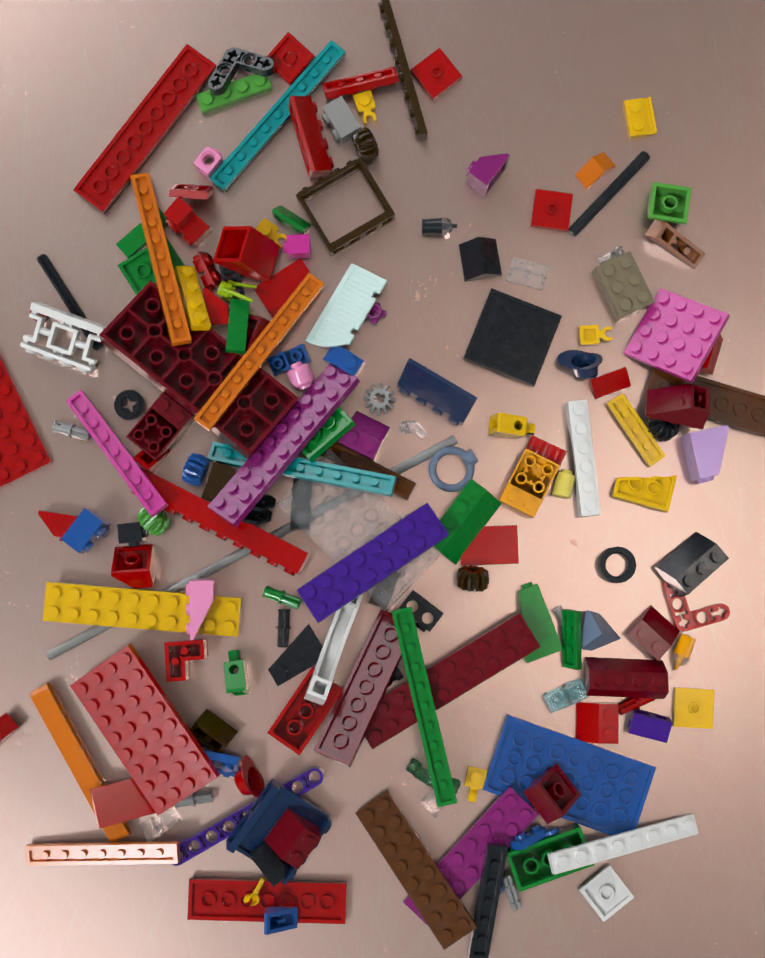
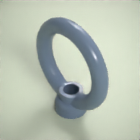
M455 446L444 447L438 450L431 458L429 476L439 489L447 492H456L464 489L473 478L474 464L478 460L471 449L465 451ZM447 454L460 456L467 466L465 477L457 484H446L437 475V463Z

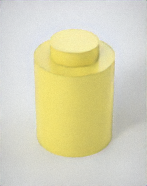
M561 469V472L556 473L552 495L571 499L575 482V475H572L573 471Z

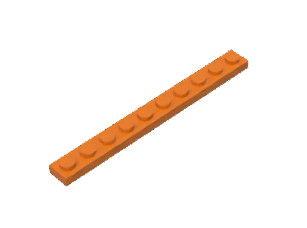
M149 173L130 175L172 346L189 344L192 339Z
M311 273L307 274L195 416L194 421L209 432L213 429L322 290L325 283Z

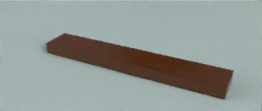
M336 442L320 455L340 466L396 476L397 480L393 494L407 501L416 486L415 482Z

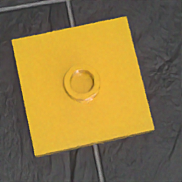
M674 687L672 726L713 729L714 690Z

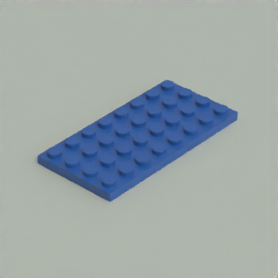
M507 714L482 790L500 796L511 786L534 808L523 791L532 781L557 763L581 794L561 818L611 836L637 828L656 770L655 766Z

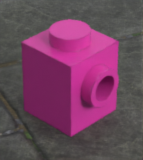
M309 234L286 235L287 241H283V249L289 259L311 258Z

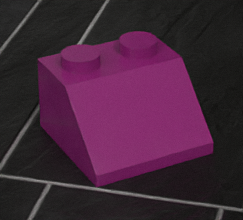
M505 153L479 157L476 162L472 161L467 169L466 184L485 197L507 168L510 155Z
M356 410L351 418L356 425L340 438L339 444L374 461L390 427Z

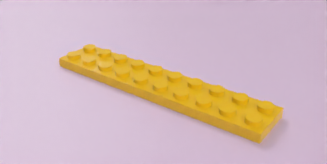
M48 581L46 582L43 621L187 633L186 626L187 623H190V615H186V604H189V596L181 592ZM215 595V599L197 634L238 637L241 597Z

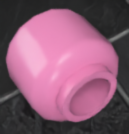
M301 361L290 365L292 369L287 371V376L293 388H298L300 391L313 385L312 382L315 377L308 363L302 364Z

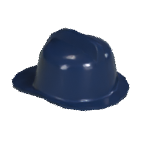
M567 350L560 353L557 360L560 365L571 368L574 375L578 378H596L598 366L602 363L603 358L596 353Z

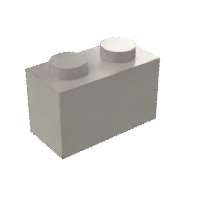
M342 96L322 107L323 114L321 116L326 125L330 124L333 129L331 130L333 137L336 141L339 139L341 144L351 140L352 133L361 129Z

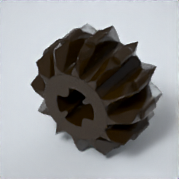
M365 127L352 133L353 146L363 161H370L379 155L378 144L370 129Z
M477 565L462 566L458 569L457 586L469 592H482L487 589L489 584L488 570L483 567H477Z

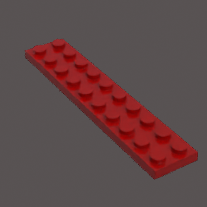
M186 44L78 182L73 191L102 213H105L130 181V175H135L212 76L217 65Z

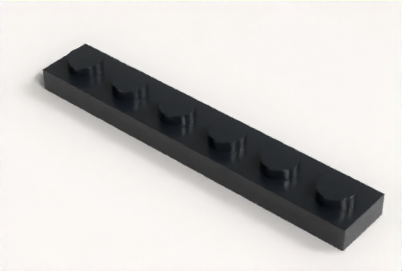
M487 842L473 919L478 927L471 931L468 948L469 958L489 957L508 850L506 844Z

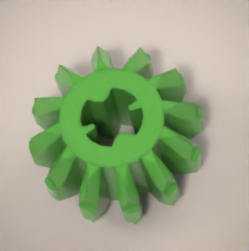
M142 507L137 514L140 526L154 536L161 535L170 526V519L163 510L152 517L145 507Z

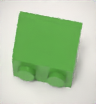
M653 182L648 197V219L687 224L691 188Z

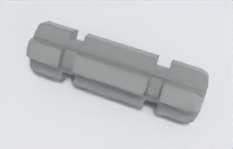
M509 872L503 874L502 881L505 884L504 887L510 900V906L514 911L522 908V903L519 900L520 896L516 884H514L513 875Z

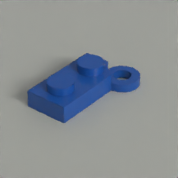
M537 824L530 827L529 832L517 834L515 836L516 839L509 842L512 850H524L541 839L558 833L560 830L558 826L546 830L545 826Z

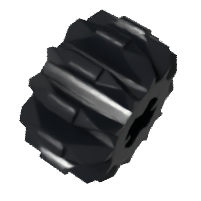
M647 418L646 426L650 428L648 432L653 434V438L657 437L659 442L669 441L679 432L680 424Z

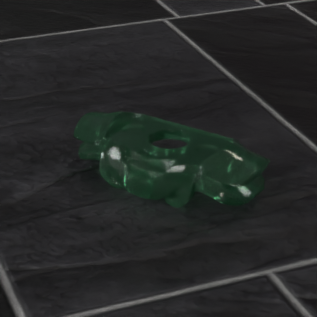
M412 758L406 767V771L412 774L414 778L433 788L431 778L429 777V770L423 768L422 763ZM452 778L455 793L457 794L461 782L458 779Z

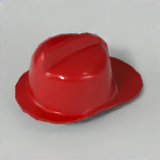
M243 756L241 770L235 773L234 782L241 794L253 795L258 798L265 788L263 777L250 756Z

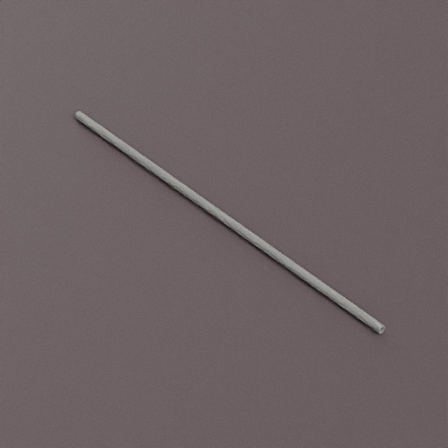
M454 435L390 468V470L401 474L433 457L438 450L454 446L458 442ZM351 489L311 510V521L366 492ZM289 522L270 532V534L281 538L296 529H290ZM246 547L243 550L238 549L161 591L180 592L186 588V584H189L191 579H204L249 555L251 550ZM96 625L46 652L49 660H52L112 627Z

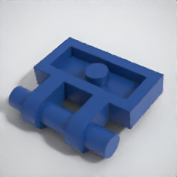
M204 750L219 774H222L223 777H234L235 773L239 771V757Z

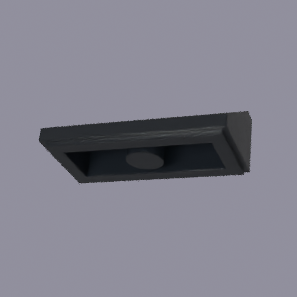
M265 841L250 851L251 859L273 887L289 872V869Z

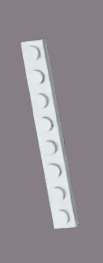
M687 814L547 853L551 872L556 875L699 833L694 814Z

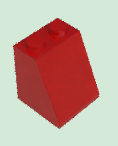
M224 226L213 262L255 281H270L280 246L252 226Z

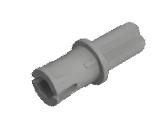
M55 420L54 423L56 424L52 426L53 432L68 435V438L75 437L88 441L91 437L87 429L77 427L74 423L67 424Z
M211 790L196 792L174 806L175 808L190 805L195 807L197 804L213 802L214 795Z

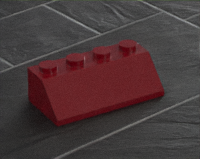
M585 657L586 696L665 699L669 693L668 672L663 660Z

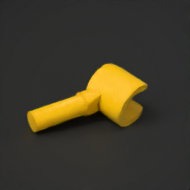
M260 879L252 894H247L244 897V903L249 902L251 898L252 903L250 906H255L259 903L258 894L265 882L264 879Z

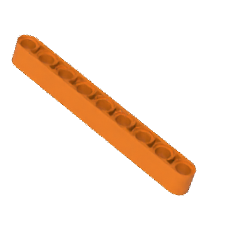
M47 682L30 692V697L95 814L90 789L104 786L106 783L51 684ZM127 821L103 828L110 842H120L132 834Z

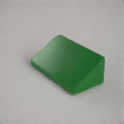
M281 205L272 210L274 218L301 235L306 234L311 227L309 222Z

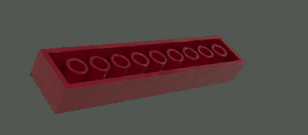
M520 612L426 668L436 710L541 647ZM408 680L385 693L365 735L372 749L418 722Z

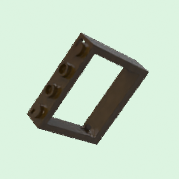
M361 157L357 160L348 161L343 168L334 169L329 176L317 179L312 186L303 187L296 194L297 202L331 257L395 220L393 209ZM360 171L384 213L330 243L307 206L306 201Z

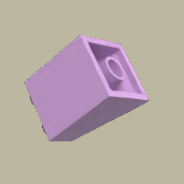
M728 425L690 432L681 437L691 482L697 481L698 484L712 481L714 476L719 475L729 431Z

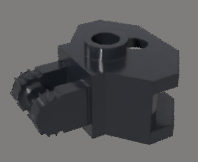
M264 494L242 521L255 525L271 521L273 512L269 508L275 507L276 499L271 495Z

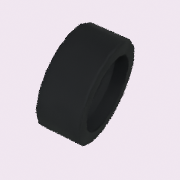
M619 546L608 548L599 557L598 570L601 576L608 582H626L635 573L636 560L633 554L626 548ZM612 554H621L628 561V569L622 576H613L606 569V560Z

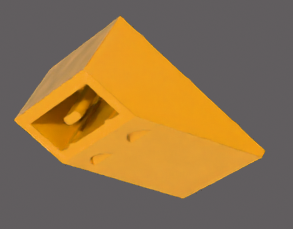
M525 448L498 501L534 518L560 465Z

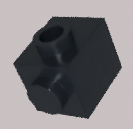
M140 522L117 524L119 544H129V547L140 546V542H146L145 537H148V531L140 526Z

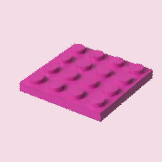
M660 288L654 298L655 303L648 308L624 354L693 383L730 316L728 313Z

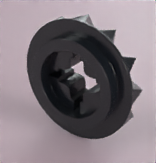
M125 390L117 395L114 409L119 417L125 420H135L142 415L145 409L144 399L137 391ZM127 398H128L132 403H134V402L136 403L135 405L132 406V408H133L132 411H130L129 408H123V407H125V406L128 404V403H127V401H128Z

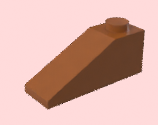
M654 220L645 233V236L692 269L697 267L705 255L702 250L667 222Z

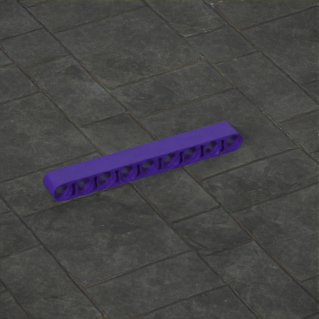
M312 766L282 783V785L301 796L322 783L324 771L319 766ZM317 771L320 774V779L317 781L312 780L310 773ZM300 781L303 784V789H294L293 783ZM256 799L180 842L179 851L182 852L183 858L180 859L178 864L172 865L179 866L228 838L234 829H227L225 822L232 821L236 828L243 818L242 812L248 811ZM208 831H215L217 839L209 838ZM191 841H198L200 849H194L191 846Z

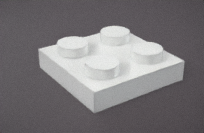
M609 864L578 888L603 922L634 898Z

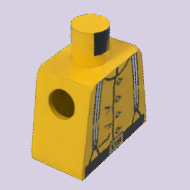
M499 412L490 416L488 435L519 439L525 437L526 434L534 435L536 426L535 424L527 423V417Z

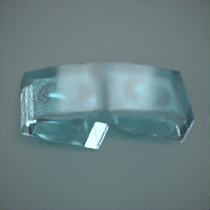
M581 679L563 684L561 688L546 692L543 695L550 713L572 706L589 697L586 696V689Z

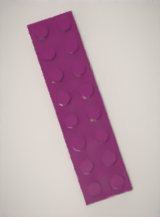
M511 786L498 797L437 863L460 899L481 878L487 842L506 844L509 848V842L515 840V836L522 833L539 815ZM408 895L403 900V903L427 924Z

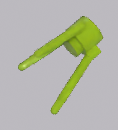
M229 279L227 282L221 281L217 295L222 296V300L230 303L231 298L236 296L249 302L254 301L248 296L235 292L236 287L233 286L257 288V285L234 282Z

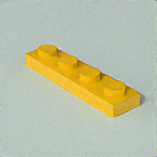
M176 266L174 272L190 330L209 331L211 323L194 266Z
M624 393L606 404L648 467L666 457Z

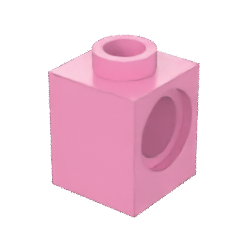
M207 146L193 164L196 170L209 179L224 161L220 151ZM208 159H214L212 164H205Z

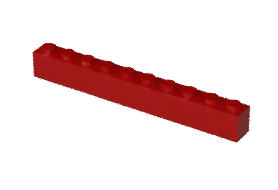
M140 467L167 502L166 511L174 515L176 512L182 514V519L191 524L193 521L200 523L199 528L207 532L210 529L217 532L215 536L224 541L227 538L233 540L232 545L242 550L244 547L250 549L249 554L259 559L261 555L266 557L267 563L275 567L278 564L285 567L283 571L292 576L295 573L301 574L311 554L253 524L242 521L237 528L207 507L210 502Z

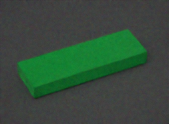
M158 208L164 229L168 224L165 222L166 217L163 212ZM141 222L116 244L128 258L138 253L147 245Z
M233 298L230 300L225 352L245 354L249 301Z
M563 609V667L574 670L582 669L581 611Z

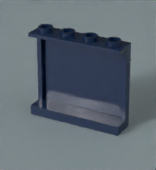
M272 778L227 838L226 850L231 853L237 850L251 859L250 851L264 842V838L287 807L318 826L321 836L324 833L326 834L331 828L330 814ZM282 860L289 869V872L282 878L283 885H286L289 880L295 877L297 869Z

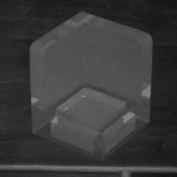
M434 789L421 799V804L436 818L438 816L437 813L443 807L437 806Z

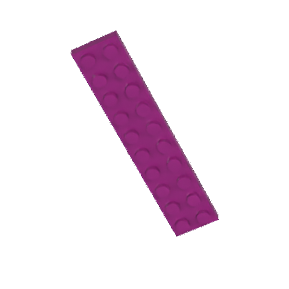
M329 364L314 381L313 385L302 395L293 409L277 425L276 429L251 458L242 465L207 507L237 528L358 385L359 379Z

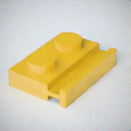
M651 96L648 98L624 100L623 107L629 139L652 134L656 135L657 128Z

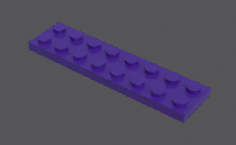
M426 503L297 589L317 623H320L450 535L430 505Z

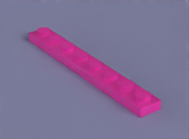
M80 389L67 399V404L148 513L154 517L168 506L167 502L86 394Z

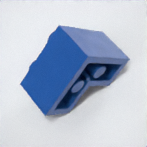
M84 508L61 540L80 554L88 553L94 546L93 541L95 538H104L109 533L111 523L94 510Z

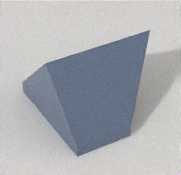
M586 610L581 632V649L593 651L621 639L600 613Z

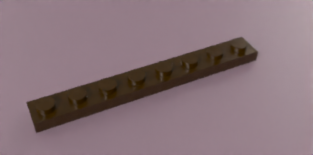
M380 0L378 2L379 12L384 14L383 26L385 31L389 32L390 49L393 48L395 53L393 54V61L395 66H399L398 78L399 82L403 83L405 87L403 89V96L405 101H409L408 113L415 122L413 124L414 134L419 136L420 141L426 140L428 132L390 0Z

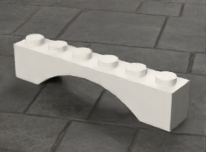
M587 399L568 401L565 404L574 457L578 518L601 515L588 402Z
M363 594L334 613L304 699L320 705L325 703Z

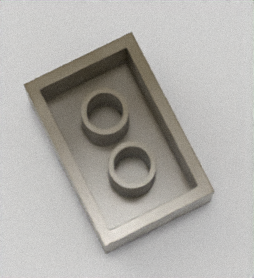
M631 251L598 265L592 273L616 322L648 309L655 303Z

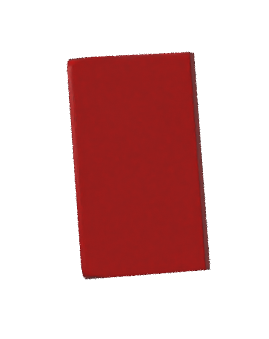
M626 367L589 381L595 399L631 386Z

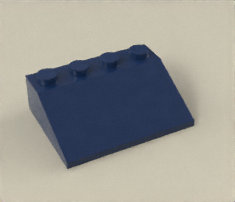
M411 358L408 359L397 383L400 393L407 397L409 395L415 397V401L422 406L427 404L432 407V412L439 416L443 414L449 417L448 421L456 426L464 424L477 400V397Z

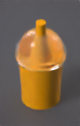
M683 633L674 651L671 653L672 661L675 663V670H678L679 666H684L690 662V656L696 642L695 638Z

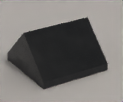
M476 237L459 244L465 282L502 276L496 239Z

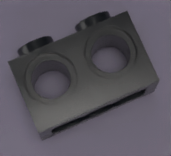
M412 590L399 609L406 608L409 601H416L418 608L413 612L414 620L417 622L416 627L423 632L426 630L430 632L444 613L416 591ZM427 612L433 615V621L429 624L422 621L423 614Z

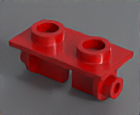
M198 251V255L193 257V264L198 274L205 272L200 278L204 287L213 291L215 286H219L222 281L221 274L216 270L212 256L208 252Z

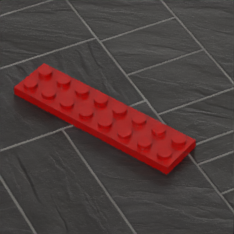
M189 879L187 920L264 922V913L267 907H298V923L345 924L347 882L289 880L286 885H283L281 880L273 887L268 880H265L258 894L259 903L255 906H250L252 898L249 902L244 903V897L247 894H252L260 880Z

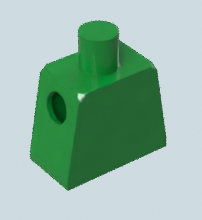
M240 650L228 651L229 662H224L226 693L231 697L251 694L247 663L240 659ZM236 668H239V671L236 674H233L234 670Z

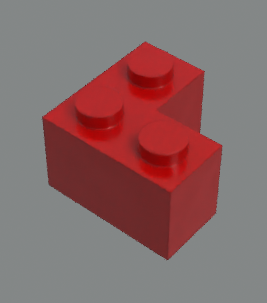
M179 196L163 213L166 217L165 222L169 225L168 227L175 234L179 232L183 235L182 239L189 246L194 245L198 248L212 233L210 226L200 219L194 210Z
M207 639L164 642L166 682L190 679L189 660L208 658Z

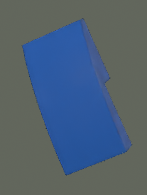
M300 344L286 352L282 351L267 359L274 376L286 373L292 369L290 365L301 361L302 364L312 362L305 344Z

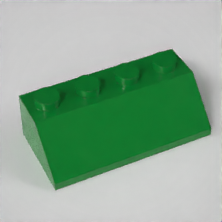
M471 479L440 519V522L450 536L432 548L456 565L461 559L462 554L502 503L484 487Z

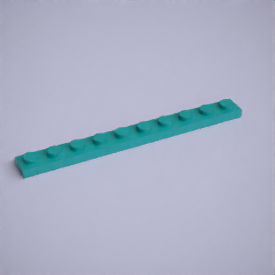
M331 40L209 178L210 181L225 192L291 117L288 109L289 98L291 96H310L346 55V52Z
M212 441L208 454L210 462L242 467L247 461L245 457L230 445ZM298 457L281 474L282 476L389 497L393 496L397 480L396 476L319 461L311 463L308 459Z

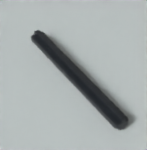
M642 151L569 227L568 231L571 235L577 236L648 162L650 156L647 152Z
M41 254L38 256V263L70 313L87 319L47 255ZM81 328L86 338H88L89 334L97 335L96 333ZM94 340L92 347L98 351L104 345Z

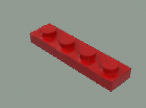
M393 66L322 83L326 99H336L346 94L352 95L359 91L373 90L384 85L390 86L393 83L399 82L396 69Z

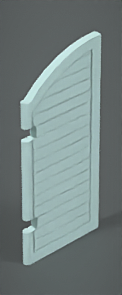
M351 263L305 341L320 347L350 345L355 337L351 332L353 329L357 331L360 329L377 300L373 297L374 293L380 295L387 280Z

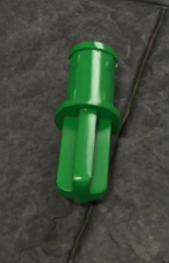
M266 586L262 597L276 601L278 605L284 604L294 609H298L301 605L300 598L287 594L285 590L279 591L269 586Z

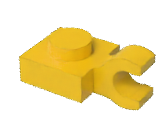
M472 766L467 767L464 786L469 787L468 801L476 802L478 789H483L486 780V769Z

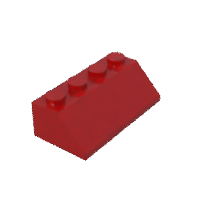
M291 96L288 109L308 177L313 179L331 173L334 163L332 157H328L327 149H329L326 138L322 137L323 125L316 116V113H318L316 102H312L311 96Z

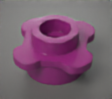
M375 302L367 316L372 324H377L378 320L385 318L387 313L385 310H382L379 302Z

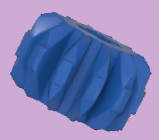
M192 453L183 467L182 481L193 486L201 485L210 466L209 458L201 454Z

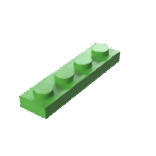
M253 74L230 82L222 95L215 96L208 90L197 94L196 97L202 114H206L273 89L269 77Z

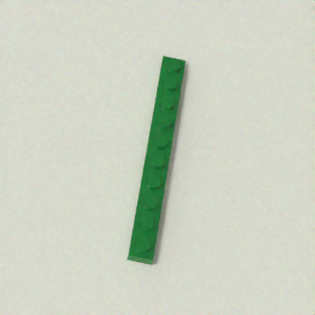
M412 607L394 610L392 615L437 806L443 807L456 804L457 797Z

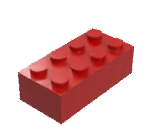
M314 666L309 670L267 732L298 755L302 753L343 689L342 685L333 680L323 705L304 699L315 669Z

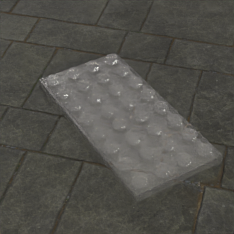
M330 449L318 460L319 462L348 467ZM302 479L276 503L336 563L402 520L377 494ZM432 547L366 591V593L387 612L441 555Z

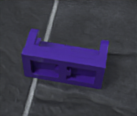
M634 709L630 713L627 727H629L628 733L667 743L673 723L670 717Z

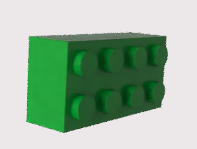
M575 823L561 828L558 833L547 836L524 850L508 848L506 857L519 892L594 866V864L556 875L551 872L547 853L586 843L579 824Z

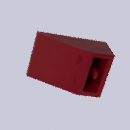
M684 384L647 390L645 417L703 430L710 414L709 387Z
M162 392L126 437L157 461L194 422V417Z

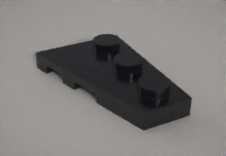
M310 624L303 629L268 669L277 686L317 663L323 646Z

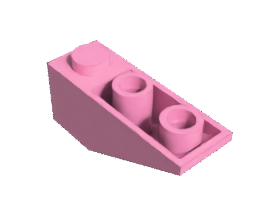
M191 579L189 584H186V596H189V604H186V615H190V623H187L186 632L187 635H190V640H194L215 599L214 579Z

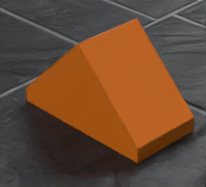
M605 152L593 156L575 174V177L587 190L615 168L616 165Z

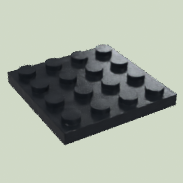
M491 288L463 359L534 387L562 315Z

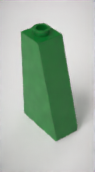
M532 581L521 585L522 589L518 590L520 614L541 647L525 656V663H530L564 650L538 584H533Z

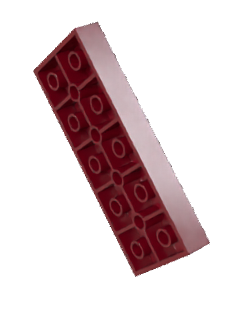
M150 280L99 334L100 340L103 345L195 417L244 355L225 352L226 340L212 328L209 331H191L188 319L191 343L172 346L158 288ZM260 367L211 431L248 460L298 403L299 398Z

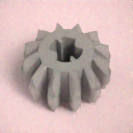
M379 383V389H376L374 384L371 385L373 392L367 389L366 393L369 396L363 397L364 401H370L365 404V408L372 406L370 413H374L376 409L377 416L381 415V410L388 414L386 407L393 409L394 406L390 403L396 402V398L391 397L394 395V391L388 392V385L382 389V383ZM378 395H379L381 398H382V397L385 398V399H383V403H381V404H380L379 401H377V402L374 401V400H377V399H376V396H378Z

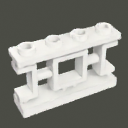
M32 302L30 306L32 312L29 317L38 321L34 335H23L24 340L20 343V347L25 348V351L28 353L36 354L37 352L43 354V358L48 360H60L62 365L68 367L74 365L81 372L89 373V371L96 370L97 366L95 365L98 359L90 357L94 340L101 342L99 334L107 326L41 302ZM39 313L61 322L53 321L51 329L45 328L46 317L39 315ZM74 326L91 331L97 335L89 334L87 342L81 341L79 337L82 330ZM59 328L73 332L69 349L54 344ZM41 334L48 337L46 347L50 349L31 342L38 343ZM77 347L84 349L81 360L70 357L75 354Z

